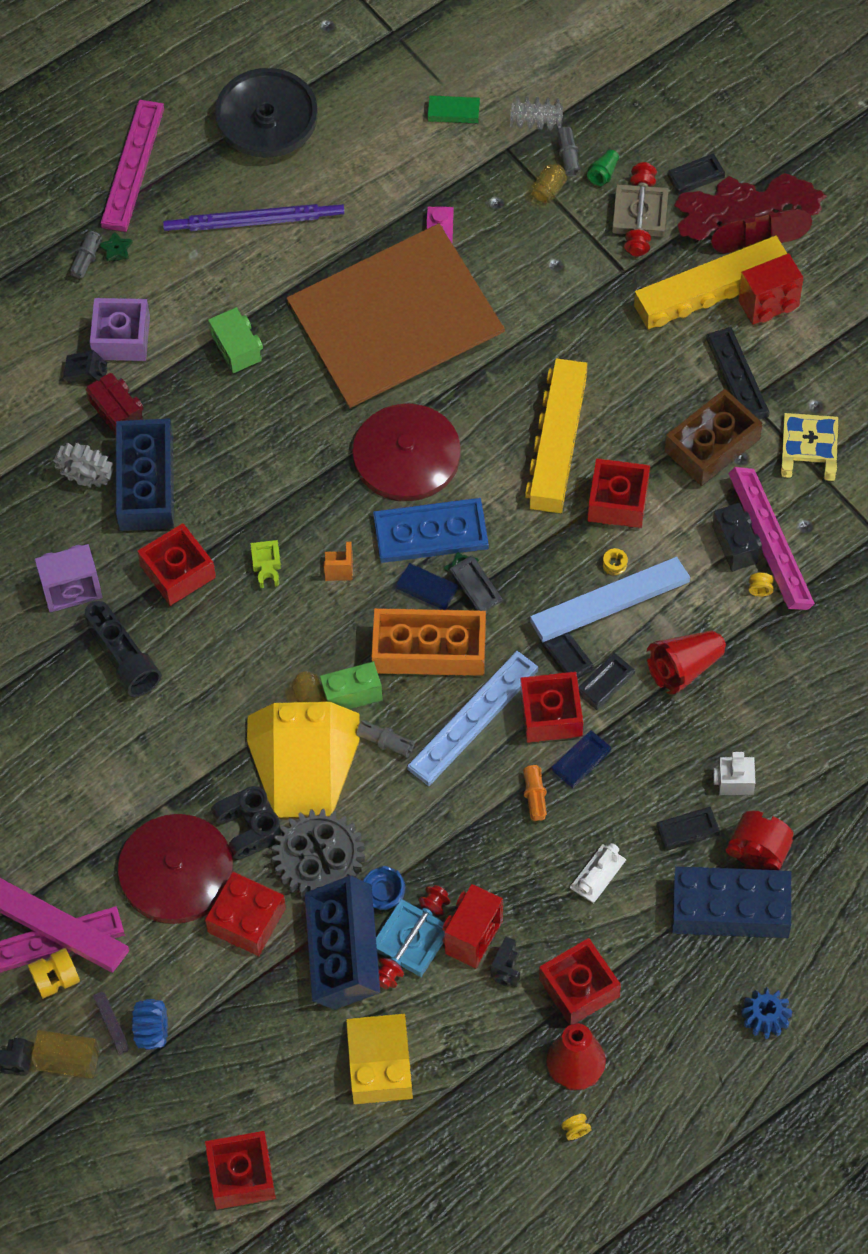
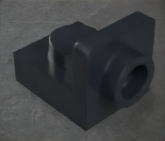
M94 350L67 355L63 378L68 383L91 379L93 382L99 381L107 373V362Z
M505 936L491 965V977L500 985L517 987L520 982V973L512 968L517 961L519 953L516 952V940Z

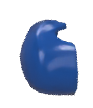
M380 866L371 870L363 879L364 882L372 885L373 907L376 909L387 910L396 907L404 898L405 882L398 870L387 866Z

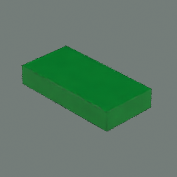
M429 96L428 121L479 123V97Z

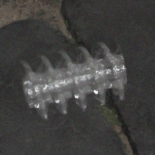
M516 95L511 106L510 128L513 126L514 121L517 122L518 128H522L526 121L529 129H532L536 122L539 130L543 129L545 123H547L548 129L551 131L555 123H557L559 130L562 127L563 106H561L560 99L556 98L554 105H551L549 97H546L544 104H541L539 97H536L534 103L531 104L529 96H526L524 102L521 103L519 95Z

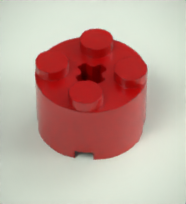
M744 812L728 843L726 853L745 864V869L780 870L794 840L792 839L794 836L792 829L774 816H772L771 820L763 818L764 812Z

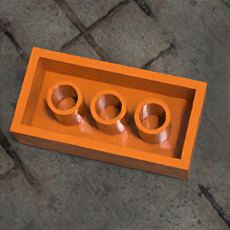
M374 608L372 662L374 661L377 673L484 676L486 611Z

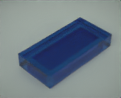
M411 563L408 564L396 584L398 590L442 610L447 609L458 590L457 584Z
M590 730L552 767V771L570 787L574 788L611 752L612 747Z

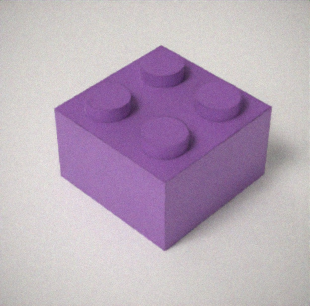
M94 298L90 336L91 350H94L103 360L146 361L150 322L147 299Z
M89 544L83 546L75 545L65 551L46 553L39 558H35L49 612L103 598Z

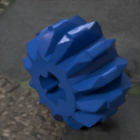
M766 987L764 988L763 995L754 990L752 998H745L744 1006L746 1008L742 1009L741 1016L746 1018L744 1021L745 1028L754 1027L752 1032L754 1036L758 1035L761 1031L764 1032L763 1036L767 1039L772 1031L778 1037L781 1035V1028H788L790 1023L788 1018L791 1017L792 1010L787 1008L789 1005L788 998L779 1000L781 994L779 990L771 995ZM766 1011H770V1012H771V1013H768L766 1016L763 1015Z
M155 999L136 1002L132 1012V1032L135 1044L138 1048H145L146 1050L164 1046L168 1037V1017L163 1001Z

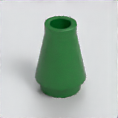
M607 150L605 154L588 167L587 176L594 185L603 186L610 182L619 160V155L616 151Z

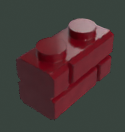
M108 373L100 378L99 381H95L86 387L88 401L115 435L116 421L143 420L142 411L144 407L136 396L132 398L129 395V388L122 378L117 380L113 373Z

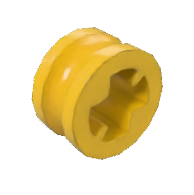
M610 549L604 554L602 567L609 575H621L627 568L628 557L620 549ZM612 558H616L615 561L620 559V565L615 566V563L611 565L610 560Z
M755 573L749 577L750 594L763 597L773 593L772 575Z
M585 1114L572 1116L561 1124L562 1129L567 1130L566 1138L568 1140L578 1139L591 1131V1125L585 1123L587 1120Z

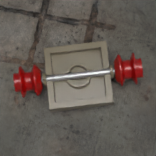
M641 162L632 167L631 173L633 176L630 182L633 186L617 185L613 233L626 234L625 239L627 242L624 248L628 253L636 257L650 251L649 242L651 241V236H665L668 188L653 187L656 184L655 176L657 170L647 162Z

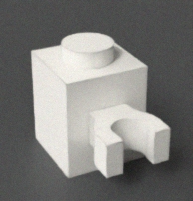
M733 752L732 757H720L719 768H714L713 770L714 785H719V795H754V757H744V752Z

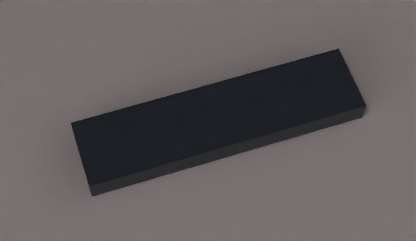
M732 327L708 333L706 340L730 394L759 420L769 417V409Z

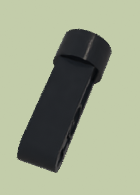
M94 601L88 604L85 609L88 629L116 668V677L131 697H139L153 690L160 682L162 674L150 656L139 650L105 602Z

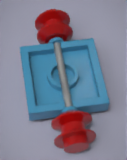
M434 885L433 887L427 886L425 888L428 896L419 897L418 899L422 910L401 900L376 937L377 953L387 958L379 959L378 961L381 966L379 970L380 987L384 989L389 987L396 988L397 983L394 979L404 976L401 966L422 977L444 943L445 933L442 931L444 922L433 917V915H443L444 911L441 906L449 905L451 902L448 898V892L440 886Z

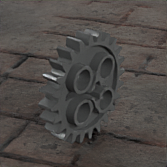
M310 809L309 817L307 818L300 812L298 822L289 818L290 828L281 826L280 830L283 836H275V843L277 845L272 846V853L276 856L272 857L273 865L277 866L275 868L276 875H283L281 877L283 885L291 882V892L300 888L301 897H304L308 891L349 875L357 878L355 872H362L363 870L362 864L359 863L365 861V854L362 853L365 850L364 843L360 842L362 840L361 833H354L356 830L355 824L347 825L346 816L337 820L336 811H333L328 817L326 816L325 809L321 810L319 816H315L313 809ZM308 833L312 834L317 849L323 855L324 864L330 874H325L318 854L314 853L313 844L307 836ZM325 833L333 835L330 839L327 840L319 838L322 834ZM299 844L306 846V848L301 851H296L293 849L296 845ZM335 857L344 859L343 862L338 864L331 862ZM309 868H315L318 870L317 873L313 875H307L306 873H304Z

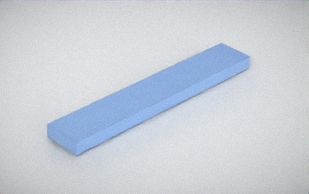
M675 557L530 616V623L541 641L545 642L687 584L690 581V576L678 557Z
M516 651L407 766L408 771L430 786L520 691V678L534 676L538 672V666Z

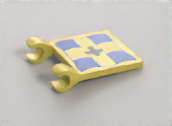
M785 413L781 477H792L793 460L825 463L824 479L835 481L837 471L838 417Z

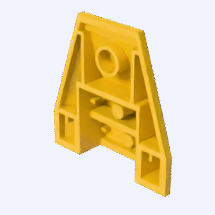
M332 702L273 703L248 715L247 743L268 801L279 820L299 819L300 812L307 818L309 817L310 809H313L315 816H319L322 809H325L326 816L328 817L335 811L360 742V737L357 736V729L360 724L359 713Z

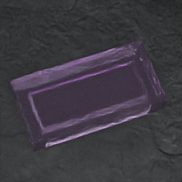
M101 991L93 995L97 1009L118 1055L128 1052L129 1047L105 992Z

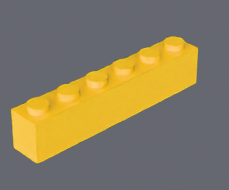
M777 236L768 238L635 291L634 307L648 330L664 326L671 320L687 317L696 310L709 308L719 301L736 297L740 290L742 271L785 255L787 252Z
M556 358L554 369L549 368L547 384H551L550 391L545 390L543 406L547 408L545 414H540L538 428L542 429L541 436H536L534 452H538L537 459H532L530 475H534L533 482H528L525 498H530V509L562 513L587 379L586 362Z

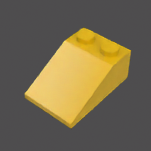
M405 1014L347 1019L353 1103L365 1104L413 1099Z

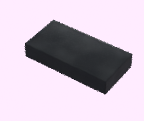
M713 153L668 170L667 176L677 194L680 195L725 178V171Z
M473 555L449 569V573L475 611L487 612L503 601Z
M569 632L542 642L540 639L541 645L562 673L576 672L577 679L594 670L593 663Z
M614 653L579 686V694L586 702L598 710L635 675V669Z
M711 806L656 823L665 851L720 835V829Z

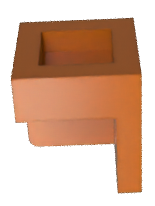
M346 542V551L325 552V581L353 580L352 542Z

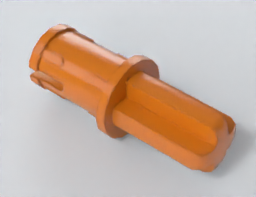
M530 765L523 769L526 783L524 797L528 799L530 818L533 821H542L547 815L544 798L547 791L543 787L541 767Z

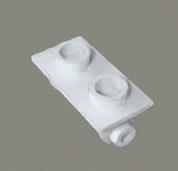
M610 843L609 846L602 844L570 886V889L594 904L626 861L624 857L618 854L619 848L613 843Z

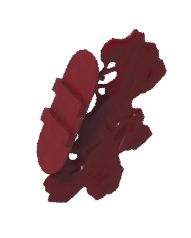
M786 173L773 179L765 192H758L754 185L746 182L739 183L737 179L728 176L717 184L718 193L716 195L703 193L702 191L685 192L679 195L674 206L682 212L689 213L686 218L677 224L681 236L702 240L712 231H715L711 240L713 248L721 253H733L774 236H777L781 243L801 238L811 228V216L818 214L822 210L820 202L827 195L821 190L814 189L811 182L798 179ZM786 204H792V209L783 211ZM720 221L723 225L718 226L717 222Z

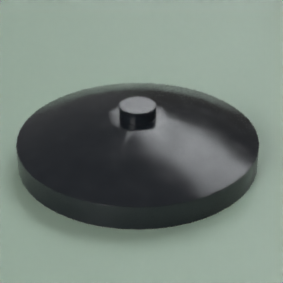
M259 68L236 76L222 89L216 102V122L224 140L234 149L254 157H278L298 149L313 134L318 119L317 101L309 85L297 75L277 68Z

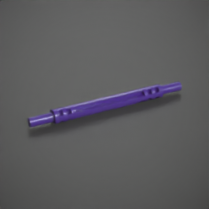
M311 204L191 215L187 219L165 220L163 224L164 231L181 229L198 231L318 220L322 216L344 215V204L328 206Z

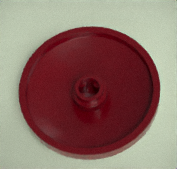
M396 404L377 411L361 425L354 439L353 458L358 476L370 490L382 497L395 501H417L438 493L450 483L460 464V440L452 423L438 411L419 404Z
M187 814L160 816L140 826L126 841L118 863L121 888L132 907L151 920L168 924L187 923L207 915L233 872L231 850L221 832L209 822Z

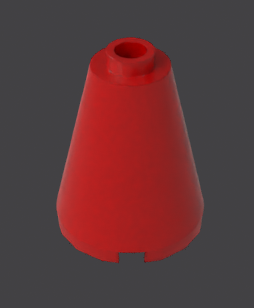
M712 630L655 641L647 647L646 652L650 651L651 658L647 659V665L651 676L660 688L665 686L670 690L666 693L677 694L724 655L726 643L720 634Z
M579 1023L566 1027L552 1043L547 1053V1069L552 1079L557 1084L559 1083L570 1090H584L595 1085L603 1074L606 1065V1057L602 1046L589 1028Z

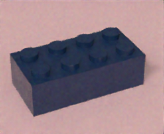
M170 418L116 421V515L120 531L174 528L173 432Z
M675 866L673 881V934L789 938L791 929V871Z
M349 875L306 892L305 905L312 1001L335 1010L379 994L380 981L372 885Z

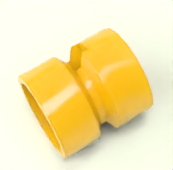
M66 948L50 954L48 961L41 958L28 964L42 999L57 993L60 986L66 989L80 982ZM54 970L56 977L49 979L47 973Z

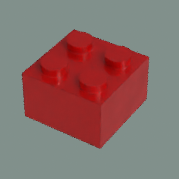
M789 253L741 272L738 301L752 325L759 322H767L776 315L792 312L800 306L804 277Z
M596 458L589 500L588 521L642 528L649 485L650 465Z
M184 523L137 551L140 567L170 606L216 578L212 559Z
M576 672L520 678V695L527 743L583 737V715Z
M232 872L205 919L208 933L254 955L260 956L286 910L285 898L283 894Z
M471 884L467 892L463 891L460 894L456 903L458 909L454 916H448L442 931L445 933L443 942L445 943L446 955L477 969L503 922V898Z
M590 938L539 967L540 982L569 1025L581 1021L620 997V982Z
M265 1131L205 1141L213 1198L217 1210L276 1199Z

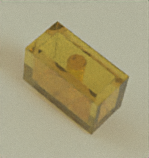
M38 1030L31 1058L36 1070L94 1079L100 1050L94 1038Z

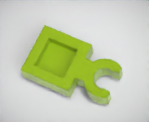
M278 540L251 543L254 572H259L258 583L260 588H264V580L266 578H272L275 587L279 586V576L276 571L281 569Z

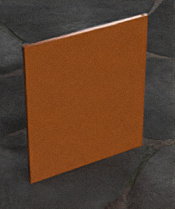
M440 223L287 297L288 304H290L349 408L505 332L504 325L501 324Z

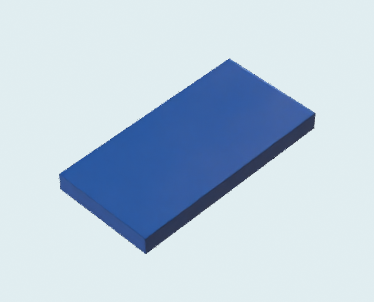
M481 498L373 512L380 563L489 549Z

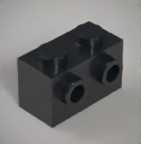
M740 503L714 510L712 528L732 572L758 564L759 550L762 549L758 534H753L751 530L752 522L747 511L743 512Z

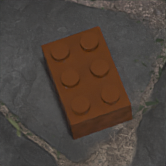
M723 389L666 435L665 453L703 486L760 440L762 422L726 389Z

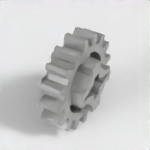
M69 443L65 447L60 446L54 459L56 463L55 468L61 469L60 474L68 477L69 481L76 480L78 485L91 487L94 484L97 487H101V484L106 485L113 472V468H111L113 464L107 461V456H102L99 450L92 451L88 445H80L79 443H76L75 447Z

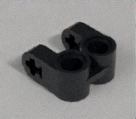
M247 787L218 801L211 808V812L218 824H225L242 816L250 828L249 831L234 837L229 842V847L236 859H243L275 845V836H281L279 818L273 811L266 792L260 787ZM252 802L260 803L256 808L248 807ZM265 825L272 826V829L269 831L259 830Z

